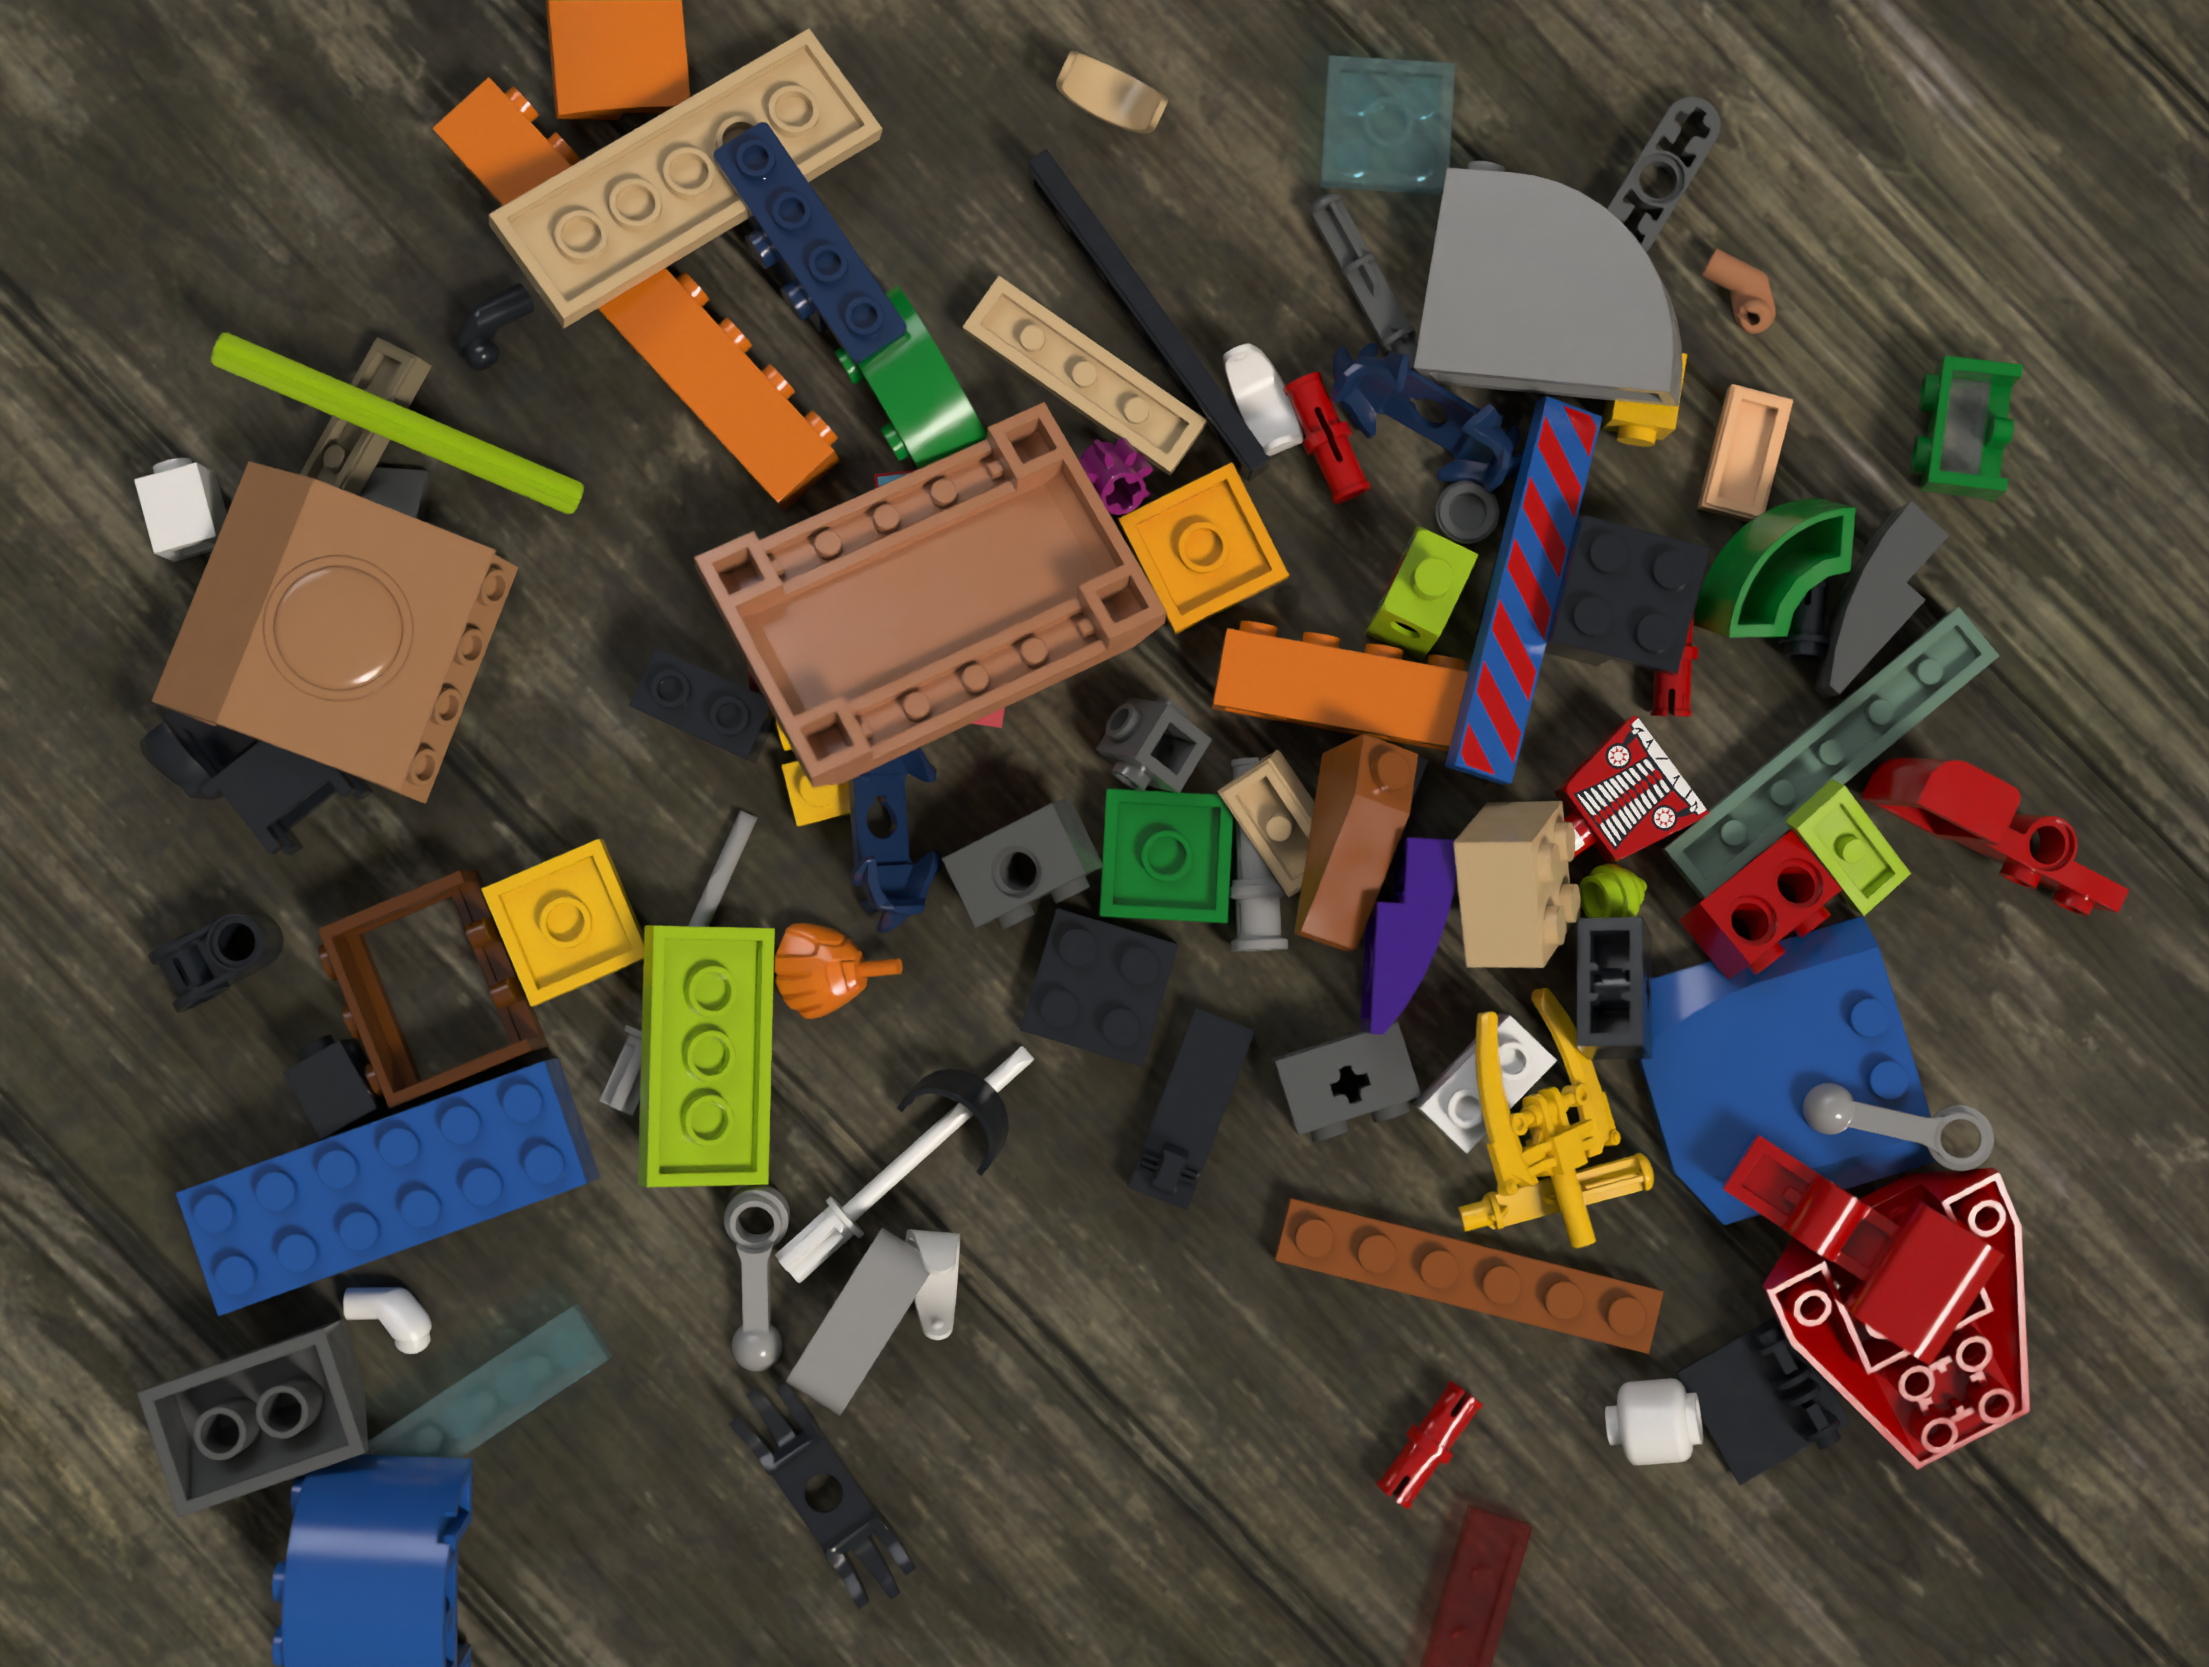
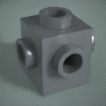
M1157 696L1155 701L1128 697L1126 702L1118 707L1108 719L1105 729L1106 734L1096 750L1115 764L1111 773L1125 785L1140 792H1144L1146 787L1150 786L1180 793L1212 739L1188 720L1190 717L1189 713L1177 703L1162 696Z

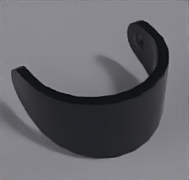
M944 1069L924 1076L905 1096L896 1109L902 1113L908 1105L914 1102L915 1097L924 1094L946 1096L969 1109L983 1126L988 1139V1156L982 1160L981 1166L976 1171L977 1174L982 1176L998 1156L1007 1140L1009 1121L1002 1099L988 1082L964 1070Z

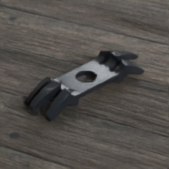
M787 1383L776 1389L782 1401L804 1432L799 1435L796 1433V1428L778 1407L756 1387L747 1396L768 1426L780 1449L773 1452V1446L740 1415L729 1423L730 1427L754 1452L769 1476L772 1475L823 1548L826 1558L839 1573L858 1609L869 1602V1598L860 1576L847 1553L850 1550L859 1557L888 1597L893 1599L900 1594L899 1587L874 1539L869 1536L873 1533L877 1534L901 1570L907 1575L916 1569V1566L890 1523L880 1515L826 1439L814 1415L796 1392ZM819 1474H828L835 1477L842 1486L843 1497L840 1504L829 1511L815 1509L806 1499L805 1489L808 1481Z

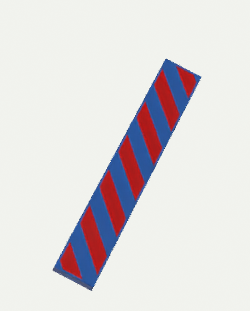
M1548 396L1536 401L1445 767L1501 785L1512 784L1602 421V416Z

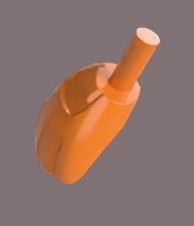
M796 923L786 928L774 961L775 983L783 997V1001L791 1009L797 1010L802 1017L810 1020L825 1016L854 999L867 986L868 977L901 974L903 970L900 958L865 961L861 949L850 938H847L844 933L830 927L811 923Z

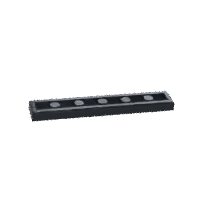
M1045 149L1028 161V177L1032 187L1195 412L1207 420L1206 427L1231 462H1233L1244 480L1248 479L1250 482L1267 470L1271 460L1269 455L1265 454L1259 441L1048 150Z

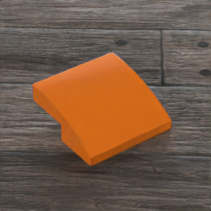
M546 0L556 119L619 120L623 113H664L690 98L682 0Z

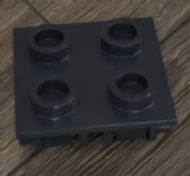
M1776 1316L1675 1372L1687 1393H1697L1701 1419L1739 1485L1746 1483L1813 1444H1816L1819 1450L1834 1445L1841 1439L1838 1430L1851 1423L1828 1381L1786 1340Z

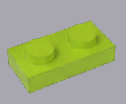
M1834 779L1826 783L1785 821L1790 830L1794 831L1842 888L1839 893L1851 909L1863 916L1871 911L1911 874L1846 786Z

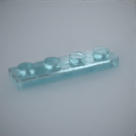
M577 1303L369 1440L368 1451L361 1455L461 1458L609 1360L612 1354Z

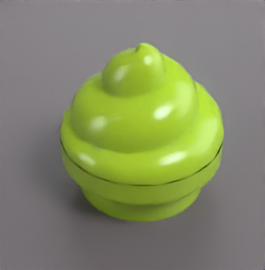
M1607 863L1597 866L1580 883L1581 906L1588 918L1636 917L1640 910V905L1644 901L1647 883L1644 879L1637 877L1631 870L1623 868L1618 864Z

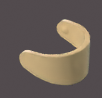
M1073 50L1070 51L1056 81L1058 90L1082 110L1109 124L1137 133H1151L1154 131L1168 102L1166 96L1135 77L1096 58Z

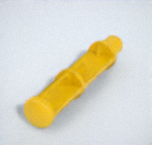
M1636 1153L1634 1156L1576 1171L1586 1205L1642 1190L1648 1191L1654 1184L1653 1168L1648 1158L1642 1153ZM1551 1177L1539 1180L1534 1186H1517L1518 1189L1515 1195L1501 1196L1498 1191H1492L1485 1194L1479 1202L1458 1207V1214L1464 1232L1489 1226L1493 1230H1499L1505 1226L1561 1212Z

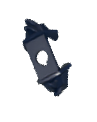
M1370 343L1363 347L1354 361L1345 346H1340L1337 349L1333 359L1335 383L1332 388L1331 401L1339 402L1347 410L1354 424L1367 439L1373 438L1376 435V414H1386L1451 452L1454 461L1437 470L1436 477L1438 480L1452 483L1467 480L1485 487V490L1490 493L1501 485L1504 480L1518 475L1523 454H1513V450L1520 439V429L1512 425L1504 432L1500 427L1503 415L1496 411L1491 404H1488L1481 410L1408 367L1409 356L1390 351L1385 358H1376L1378 346L1375 343ZM1411 397L1416 400L1424 398L1438 402L1446 411L1447 420L1441 423L1426 420L1416 410L1415 403L1410 401Z
M920 747L848 780L854 867L850 873L851 885L862 887L867 896L860 901V906L868 913L882 912L876 927L880 933L890 932L901 925L909 916L924 911L928 888L935 873L940 871L943 865L941 854L938 851L929 852L915 864H913L909 857L905 779L907 774H910L919 780L930 783L936 780L937 775L936 767L929 763ZM874 797H880L881 804L887 808L891 817L890 830L883 838L875 837L870 832L866 821L867 812L870 806L875 803Z

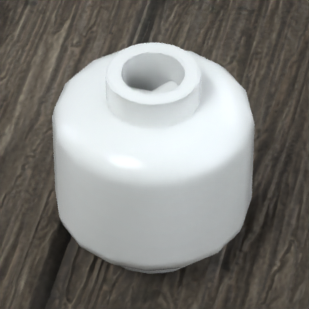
M1669 1378L1624 1383L1617 1395V1405L1606 1406L1605 1408L1610 1445H1622L1625 1457L1633 1465L1684 1462L1691 1457L1693 1445L1703 1444L1702 1419L1697 1393H1687L1682 1382L1677 1379Z

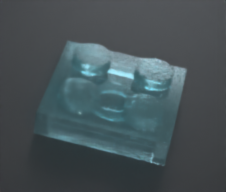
M1329 55L1326 72L1320 187L1442 195L1446 170L1450 166L1455 63Z

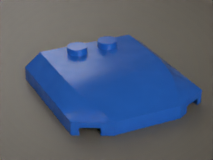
M1856 916L1813 929L1803 938H1800L1797 934L1782 938L1778 943L1786 952L1756 976L1747 966L1728 980L1714 962L1708 960L1652 977V1059H1636L1671 1173L1710 1211L1709 1213L1722 1225L1760 1215V1213L1722 1189L1723 1184L1757 1133L1842 1189L1937 1162L1929 1152L1928 1147L1921 1143L1851 1127L1838 1134L1826 1135L1812 1129L1803 1115V1102L1807 1093L1817 1085L1834 1083L1847 1089L1854 1101L1931 1117L1880 948L1863 916Z

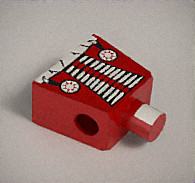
M1637 715L1619 723L1554 791L1569 813L1564 818V822H1571L1574 827L1575 853L1573 859L1593 845L1607 863L1616 862L1709 814L1708 810Z

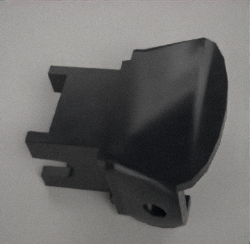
M171 709L166 713L163 722L152 729L140 741V750L143 756L163 775L180 786L190 798L217 800L225 796L270 854H276L282 850L285 854L294 855L302 849L303 845L290 829L337 792L342 797H349L353 794L356 799L362 800L373 793V790L365 780L231 729L195 720Z

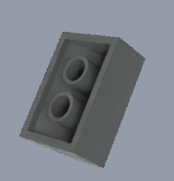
M344 1318L169 1378L137 1393L178 1518L368 1451L364 1377Z

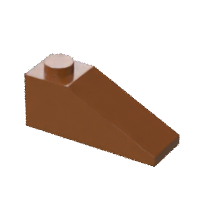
M1362 734L1322 753L1294 934L1346 952H1352L1357 949L1410 815L1418 760L1417 753L1367 734Z

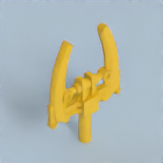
M1548 988L1535 989L1532 992L1531 1000L1552 1034L1566 1067L1571 1085L1563 1087L1561 1093L1556 1087H1548L1539 1090L1537 1094L1528 1095L1522 1100L1523 1108L1520 1113L1511 1114L1500 1062L1498 1016L1495 1012L1478 1013L1475 1044L1476 1076L1481 1112L1489 1143L1486 1145L1498 1182L1497 1191L1501 1196L1515 1195L1518 1189L1517 1184L1521 1187L1534 1186L1539 1182L1536 1177H1551L1571 1248H1580L1595 1243L1596 1238L1576 1168L1587 1164V1158L1602 1153L1604 1145H1618L1621 1137L1619 1132L1616 1131L1605 1091L1602 1092L1591 1060H1587L1577 1047V1030L1570 1017ZM1570 1107H1577L1580 1121L1570 1125L1566 1112ZM1529 1128L1532 1138L1526 1140L1527 1146L1522 1148L1518 1136L1524 1135Z

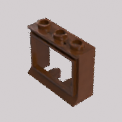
M478 870L456 871L318 928L323 942L318 947L320 961L327 975L333 981L338 980L347 1002L342 1006L345 1024L356 1040H362L371 1062L366 1065L369 1084L379 1099L385 1098L389 1109L409 1104L549 1046L535 1010L529 1004L481 889L485 886ZM453 898L466 935L472 945L488 985L490 995L497 1007L511 1044L421 1080L363 934Z

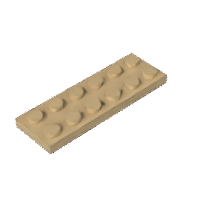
M807 29L490 213L489 226L564 329L748 219L747 208L714 161V151L758 123L766 122L806 180L810 182L880 140L883 128L812 31Z

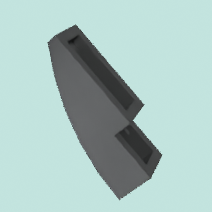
M1912 501L1892 512L1869 541L1847 577L1831 614L1825 637L1830 639V646L1823 649V658L1819 660L1814 691L1823 699L1840 694L1925 601L1907 582L1950 535Z

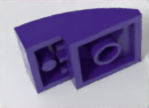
M1405 838L1399 840L1394 853L1391 903L1375 902L1365 926L1360 1031L1384 1035L1405 1009L1427 971L1438 947L1449 914L1457 878L1454 852L1455 840Z

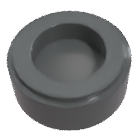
M1459 481L1447 487L1436 501L1433 513L1434 523L1443 538L1460 546L1476 545L1485 540L1495 529L1499 519V505L1495 495L1492 492H1487L1485 487L1477 485L1472 481Z

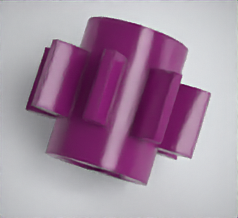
M1121 437L1116 445L1109 442H1100L1097 439L1078 459L1109 513L1126 515L1138 507L1143 498L1149 497L1150 493L1146 489L1142 478L1148 476L1153 471L1152 466L1141 453L1136 452L1126 438Z

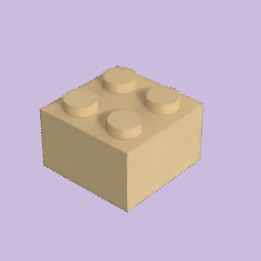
M1562 801L1487 802L1454 841L1466 967L1544 968L1558 945L1564 943L1565 935L1572 924L1577 923V918L1580 917V890L1577 884H1570L1568 861L1573 860L1575 853L1573 824L1571 822H1564Z

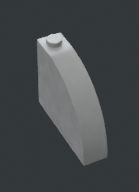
M1486 161L1469 162L1467 169L1447 168L1414 369L1436 384L1678 407L1683 371L1682 344L1678 321L1670 296L1658 272L1636 237L1626 226L1598 202L1580 191L1556 181L1534 175L1505 172L1503 166Z

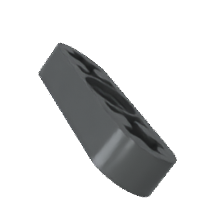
M1685 97L1672 104L1607 207V210L1623 224L1634 207L1645 213L1634 229L1633 235L1646 253L1719 136L1721 128L1719 114L1711 103L1702 98ZM1689 116L1695 117L1700 121L1697 132L1704 139L1694 136L1685 146L1679 157L1668 152L1681 131V126L1674 119L1684 123ZM1659 144L1663 150L1656 149V145ZM1682 161L1689 162L1690 166L1686 167ZM1651 166H1658L1667 170L1673 179L1672 193L1661 199L1652 198L1645 194L1639 182L1641 171ZM1627 197L1632 204L1624 203L1623 198ZM1649 214L1657 215V220L1654 221Z

